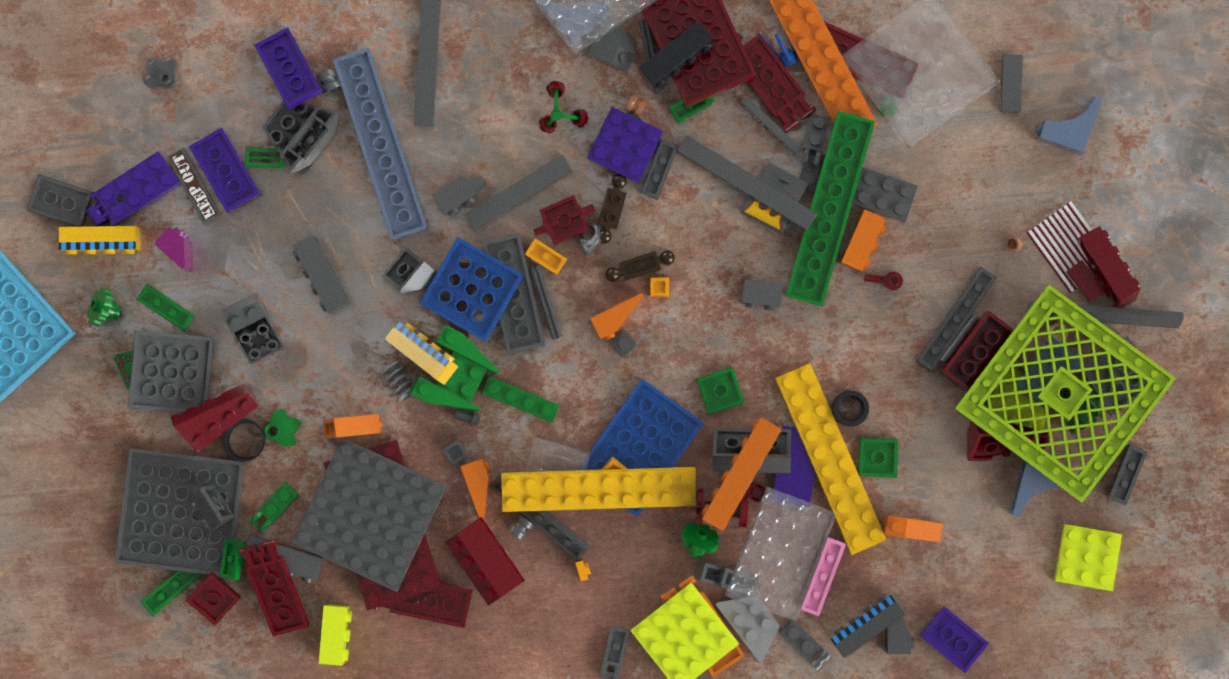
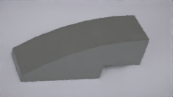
M700 560L695 579L755 596L760 577Z

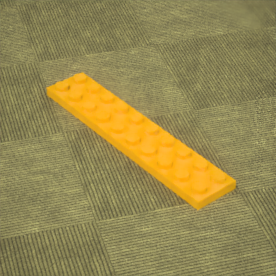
M811 363L774 378L850 555H854L887 540Z
M695 467L501 473L502 512L696 506Z

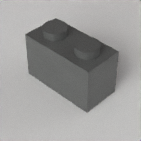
M745 279L741 303L745 304L746 308L756 309L758 305L764 306V310L775 311L781 305L783 284Z

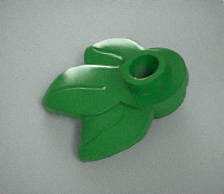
M280 409L272 414L271 421L265 425L263 432L268 440H276L279 445L284 447L297 444L293 434L299 429L301 421L296 418H287L285 409ZM273 427L277 430L275 435H272L270 432Z

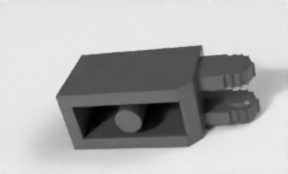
M478 175L476 178L474 177L468 181L465 177H459L433 193L432 196L445 216H452L459 211L458 208L462 205L468 206L476 201V192L481 190L482 187L484 188L486 184L485 178Z

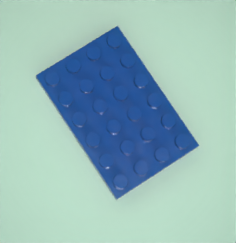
M641 379L577 470H601L612 457L617 459L627 469L673 468L704 425V422ZM644 508L625 509L638 517Z

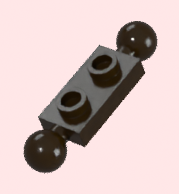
M620 174L613 176L612 184L614 188H607L597 225L603 226L600 234L602 244H607L611 241L612 234L610 229L617 230L627 194L621 191L627 184V178Z
M665 250L658 257L656 251L631 258L619 262L620 269L615 267L608 268L605 272V278L609 282H616L620 276H623L624 281L653 273L661 270V263L671 265L675 260V255L672 251Z

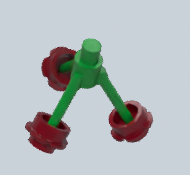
M552 81L546 87L549 96L554 98V110L551 112V115L540 118L539 128L542 132L553 133L557 127V121L562 118L571 119L572 123L579 128L584 127V124L586 125L588 122L587 111L584 109L575 110L572 115L564 114L563 110L559 108L558 98L562 97L565 92V85L562 82Z

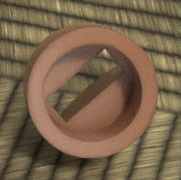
M1009 237L1006 240V249L1008 251L1018 252L1022 249L1023 242L1020 238Z

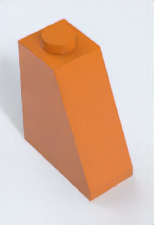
M379 414L323 420L325 439L377 434L382 429V420L379 418Z

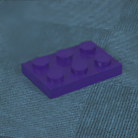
M945 606L938 611L919 635L964 673L967 672L989 645L984 638Z

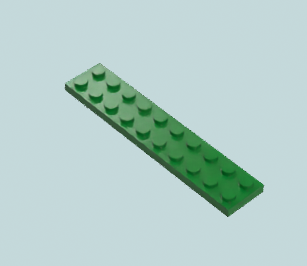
M837 111L810 210L817 215L807 231L804 230L786 297L823 307L874 128V120Z

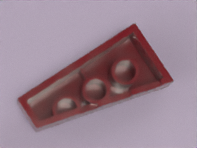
M1098 226L1080 236L1078 244L1089 264L1095 265L1093 268L1098 280H1103L1106 290L1104 291L1107 297H1112L1115 302L1112 306L1123 308L1136 301L1141 291V286L1136 278L1133 279L1129 273L1131 271L1128 264L1119 257L1120 252L1118 248L1112 246L1109 241L1110 236L1108 232Z

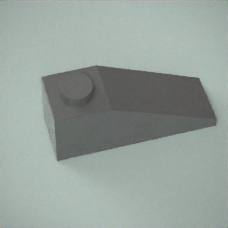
M903 618L885 630V652L887 654H911V649H914V637H911Z

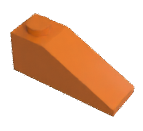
M642 293L590 318L600 340L604 338L607 341L616 336L615 332L621 328L642 300Z
M484 458L460 467L478 517H482L484 520L490 480L489 472L492 471L489 462L484 461Z
M885 514L883 532L885 535L940 542L943 523Z

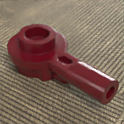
M894 271L887 273L885 276L865 274L864 282L881 283L887 289L893 291L902 286L903 278L898 272Z

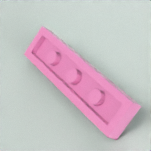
M827 537L801 605V610L816 616L820 615L844 552L845 543Z

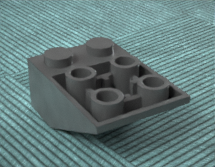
M257 293L222 309L223 319L250 365L285 347Z

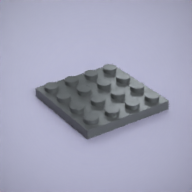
M135 330L127 408L186 412V409L190 407L195 408L208 400L213 338Z

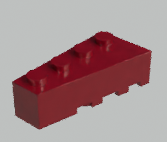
M243 383L221 393V396L217 398H210L195 408L190 407L184 413L171 416L173 427L199 452L256 409L259 404L256 396Z

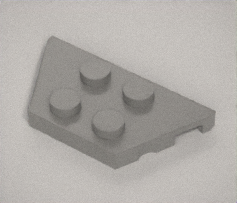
M757 595L716 602L715 605L758 662L762 663L780 627Z

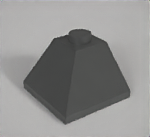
M600 19L586 55L614 70L628 72L635 54L632 35Z
M405 247L382 277L399 292L406 293L426 288L432 282L437 272Z

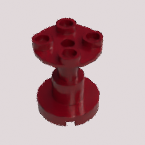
M703 487L697 489V505H700V508H696V524H700V526L703 523V515L701 513L706 504L710 505L712 502L704 501ZM748 489L732 516L733 518H738V527L747 528L746 523L748 522Z

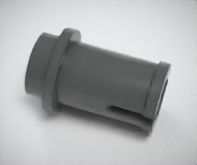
M458 409L455 415V419L470 423L471 426H477L481 417L478 412L473 413Z

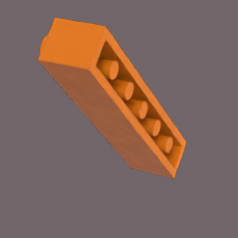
M761 417L759 421L755 419L750 428L752 430L750 437L746 436L742 441L740 447L743 449L740 454L736 453L731 461V464H733L730 471H725L721 478L723 483L720 489L718 487L715 488L711 495L713 501L710 505L706 504L701 513L703 515L702 520L721 531H724L781 432V428Z

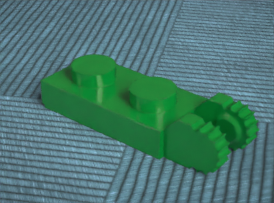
M284 482L249 523L253 526L264 515L268 520L258 530L262 534L271 523H274L299 494L288 483Z

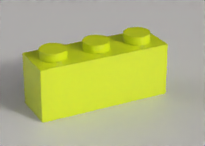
M325 604L323 607L319 664L342 666L345 661H348L349 649H346V641L349 642L350 630H347L348 622H351L352 611H349V606Z

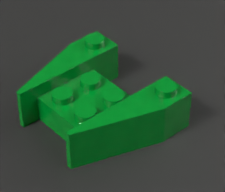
M445 325L441 328L434 343L450 352L449 355L454 358L453 363L458 368L445 385L437 380L434 384L422 377H417L408 396L424 404L474 412L480 411V407L470 402L485 372L495 375L498 374L499 370L463 333Z

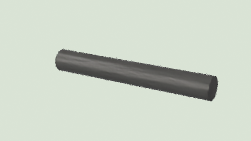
M972 315L939 359L940 362L943 364L948 362L978 321L977 316Z

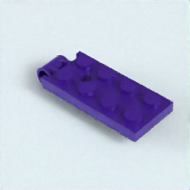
M157 151L92 193L91 197L96 200L97 204L92 205L85 212L96 227L103 226L108 221L111 222V226H116L181 183L159 151ZM119 195L124 196L122 202L117 201Z

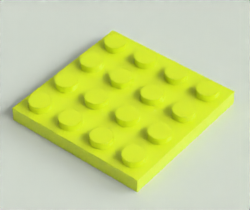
M692 583L685 586L630 630L668 679H696L739 645V642Z

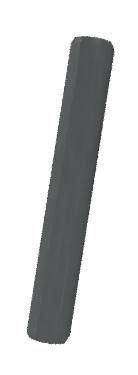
M646 19L639 22L646 57L649 60L656 54L652 32ZM664 87L654 89L655 94L664 92Z
M534 266L530 268V272L551 338L553 340L561 337V332L540 267Z

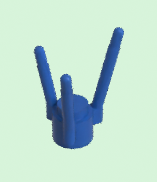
M760 32L758 33L764 38L785 67L798 61L793 46L791 45L792 51L790 48L786 50L778 34H775V38L782 50L780 55Z

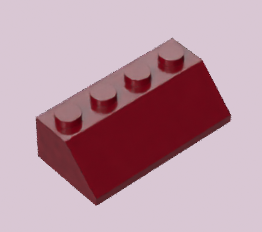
M482 517L445 541L488 606L525 581Z

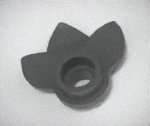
M172 57L167 58L164 62L157 58L150 59L148 62L150 74L143 78L144 84L152 89L158 87L172 89L177 82L175 75L177 69L176 61Z

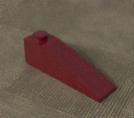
M971 421L967 430L968 461H989L994 456L1003 455V457H1008L1010 453H1013ZM1008 423L1013 428L1019 431V426L1017 424ZM1023 426V432L1033 431V428ZM1048 432L1038 433L1039 444L1048 443ZM1034 434L1024 435L1035 443Z

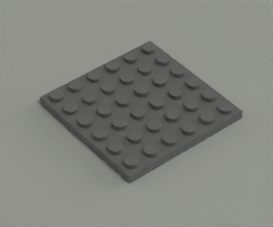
M342 437L292 543L398 592L447 486Z
M129 448L115 563L208 575L213 572L220 576L225 538L236 539L245 462ZM215 485L235 518L216 530L207 529L202 522L203 516L200 512H196L192 506L193 500L191 497L203 486Z

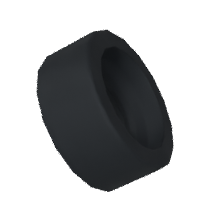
M844 391L834 399L832 414L841 425L846 427L857 426L867 419L869 403L866 397L857 391ZM853 397L862 406L861 414L854 420L845 419L839 412L840 403L845 398Z

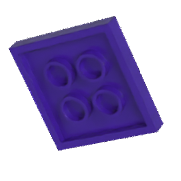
M611 107L587 159L639 184L663 131Z

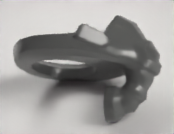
M595 223L587 224L588 228L593 227L595 229V235L591 240L587 241L583 238V234L579 235V244L585 255L591 254L596 249V246L601 243V229Z

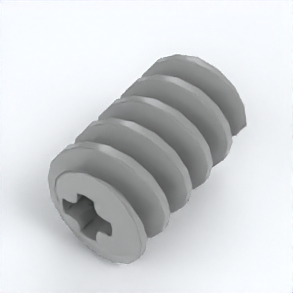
M399 359L385 367L381 375H388L385 382H392L389 385V389L395 388L392 394L394 396L399 395L396 401L404 402L412 398L408 396L412 387L409 386L412 378L405 379L409 373L401 372L405 366L397 365L401 361Z

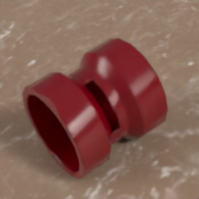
M752 483L748 488V498L753 502H762L767 496L766 488L760 483Z

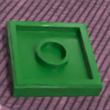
M733 367L696 379L708 415L745 403Z
M859 438L858 475L897 478L898 439Z

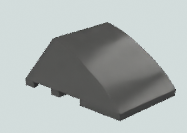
M282 100L262 127L288 166L290 173L293 174L311 165L335 135L339 112L313 106L306 102L289 110L284 100Z

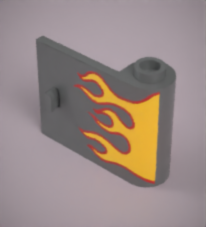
M769 162L759 178L798 203L809 185L808 182ZM750 197L747 198L741 210V214L781 235L783 232L787 233L792 225L790 221Z

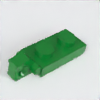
M719 93L686 108L683 100L676 102L668 108L677 124H680L715 103L713 99L721 94Z

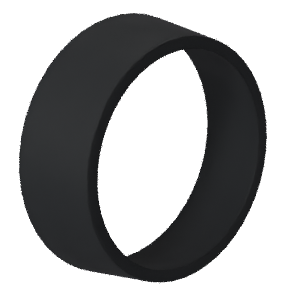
M241 419L225 431L223 436L225 451L231 458L237 461H251L257 458L265 447L266 438L262 428L251 420ZM243 423L257 426L263 435V446L260 452L255 456L247 458L235 454L229 443L230 434L233 429Z

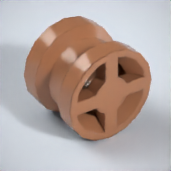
M634 93L625 110L628 112L632 111L635 113V116L639 117L648 101L638 98V95Z

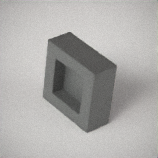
M626 331L610 342L622 357L637 346Z
M459 439L442 449L452 466L469 456Z

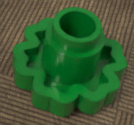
M101 287L99 291L95 292L91 299V305L88 308L87 318H89V324L99 327L106 319H118L121 306L117 302L112 301L111 290Z
M688 523L683 527L680 538L683 545L687 547L688 554L694 558H700L705 552L708 554L715 552L720 539L717 532L711 530L708 525L702 524L700 526V524L694 525L692 523Z

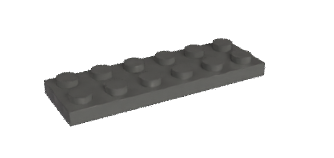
M809 152L808 160L804 163L799 178L809 183L806 190L815 193L825 155L821 154L818 166H814L813 159L815 153ZM862 167L852 205L906 222L918 186Z
M520 233L482 242L485 253L524 275L500 317L508 354L546 346ZM494 278L493 286L495 288L501 287L503 284L502 278Z

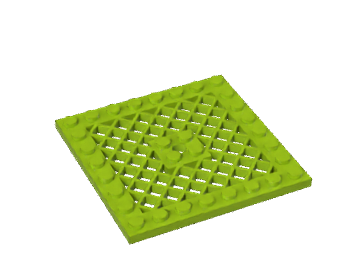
M1048 284L954 409L1080 503H1083L1176 377ZM1051 313H1054L1056 315V317L1049 316L1051 315ZM1059 320L1060 330L1050 331L1049 321ZM1063 321L1073 328L1064 329ZM1045 323L1046 332L1037 333ZM1074 331L1076 342L1066 343L1065 332ZM1061 333L1062 344L1052 345L1051 334ZM1079 333L1089 340L1080 341ZM1047 335L1048 346L1039 347L1037 336ZM1033 338L1034 347L1026 348V346ZM1090 343L1092 353L1082 355L1080 344ZM1095 344L1105 352L1096 353ZM1076 345L1078 355L1068 357L1067 346ZM1063 347L1064 357L1054 358L1053 348ZM1049 349L1050 359L1041 360L1039 350ZM1035 350L1037 361L1027 362L1025 352ZM1022 353L1023 363L1014 364ZM1106 355L1107 365L1098 366L1096 356ZM1092 356L1094 367L1084 368L1083 358ZM1111 356H1112L1113 358H1115L1117 361H1119L1120 363H1119V364H1112V362H1111ZM1078 358L1080 369L1070 370L1069 359ZM1065 360L1066 369L1060 366L1056 371L1055 361ZM1051 362L1052 373L1043 374L1041 363ZM1037 364L1039 375L1029 376L1027 365ZM1024 366L1025 377L1015 378L1014 367ZM1122 366L1123 377L1114 378L1112 367ZM1108 368L1110 379L1100 380L1098 369ZM1127 368L1134 372L1136 375L1128 376ZM1010 369L1011 378L1002 380ZM1094 370L1096 381L1086 382L1085 371ZM1081 372L1082 381L1072 373ZM1052 376L1045 386L1043 377ZM1039 378L1041 388L1031 390L1030 379ZM1138 378L1139 389L1130 390L1128 379ZM1026 379L1027 390L1017 391L1016 381ZM1124 380L1126 391L1116 392L1114 381ZM1012 381L1013 392L1003 393L1002 383ZM1110 382L1112 392L1102 394L1101 383ZM1097 384L1098 394L1089 396L1093 389L1088 385ZM998 385L1000 394L990 395ZM1062 388H1067L1070 391L1069 398H1061L1060 390ZM1041 391L1037 398L1042 402L1033 403L1032 392ZM1139 392L1132 401L1130 393ZM1028 393L1029 404L1019 405L1018 394ZM1126 393L1128 404L1118 406L1117 395ZM1014 395L1015 406L1006 407L1004 396ZM1112 395L1114 406L1104 407L1103 397ZM1000 397L1002 408L992 409L990 398ZM1099 397L1100 408L1090 409L1089 398ZM986 400L988 408L983 405ZM1085 401L1086 410L1077 411ZM1044 405L1045 416L1035 417L1034 406ZM1048 406L1058 414L1049 415ZM1030 407L1031 418L1021 419L1020 408ZM1128 407L1120 417L1119 408ZM1016 409L1017 420L1008 421L1006 410ZM1114 409L1116 420L1106 421L1105 410ZM1002 411L1003 419H1001L993 412ZM1101 411L1102 422L1093 423L1091 412ZM1087 413L1088 424L1079 425L1077 414ZM1059 417L1061 427L1051 429L1050 418ZM1073 417L1075 426L1065 427L1064 418L1070 421ZM1046 419L1047 429L1037 431L1036 420ZM1032 420L1033 431L1023 432L1022 422ZM1018 422L1019 431L1008 423ZM1116 423L1108 433L1107 424ZM1103 425L1104 436L1095 437L1093 426ZM1089 426L1090 437L1081 439L1079 428ZM1075 428L1077 439L1067 440L1066 429ZM1061 430L1063 441L1053 442L1052 431ZM1048 432L1049 443L1039 444L1038 433ZM1034 434L1035 443L1024 435ZM1105 438L1099 447L1096 448L1095 440ZM1091 440L1093 451L1083 452L1081 441ZM1077 442L1079 453L1069 454L1068 443ZM1064 444L1065 455L1055 456L1054 445ZM1050 446L1051 455L1040 447ZM1093 454L1085 464L1084 455ZM1079 456L1081 467L1071 468L1070 457ZM1066 458L1067 467L1057 459ZM1074 470H1081L1078 475L1073 472Z

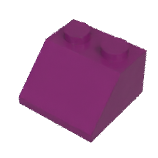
M169 226L156 240L154 245L183 270L191 272L193 270L192 242L188 240L189 235L178 227L174 229Z

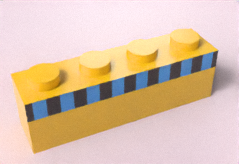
M137 226L59 227V250L64 251L65 255H77V251H84L85 255H96V251H103V254L109 255L115 254V251H123V254H134V251H140V228Z
M398 321L385 340L433 378L445 385L458 368L453 363L454 358L446 352L442 354L440 352L441 348L434 342L429 344L427 342L429 338L421 332L417 335L414 332L416 328L408 322L404 325Z

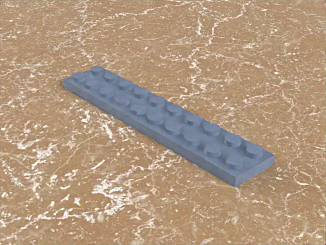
M370 48L333 59L391 241L427 230L428 227Z

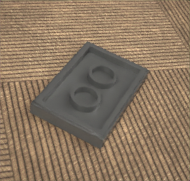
M38 174L27 211L76 227H83L87 216L85 211L90 207L92 201L91 194L94 192Z

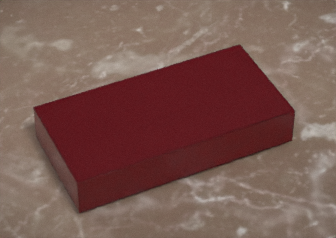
M1083 260L1066 271L1089 302L1106 291Z

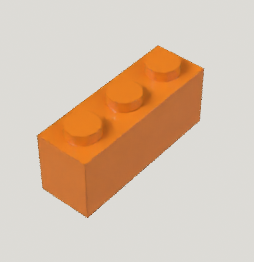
M864 209L839 264L860 273L863 269L867 270L871 259H868L871 252H875L879 243L876 241L879 234L882 235L886 228V224H884L885 218Z

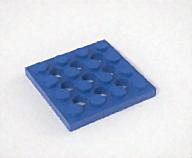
M457 237L419 304L486 342L524 275ZM463 258H468L470 261V265L466 269L460 266V261ZM480 267L486 269V276L484 278H478L476 275V271ZM455 274L460 277L458 285H452L450 282L451 277ZM496 277H501L503 280V284L499 288L493 286V280ZM470 284H474L477 287L474 295L467 293V287ZM444 291H448L451 295L448 302L441 300V294ZM488 293L493 296V302L489 305L483 301L484 295ZM460 301L467 303V309L463 312H460L457 308V304ZM477 310H481L484 314L481 321L474 319V313Z

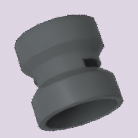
M334 69L326 70L317 75L318 82L323 83L322 90L325 95L341 88L340 82L335 78L336 73Z
M520 513L517 516V522L512 523L508 529L519 539L523 540L527 530H531L535 525Z

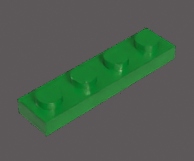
M490 376L482 392L485 396L553 423L560 407L556 403Z

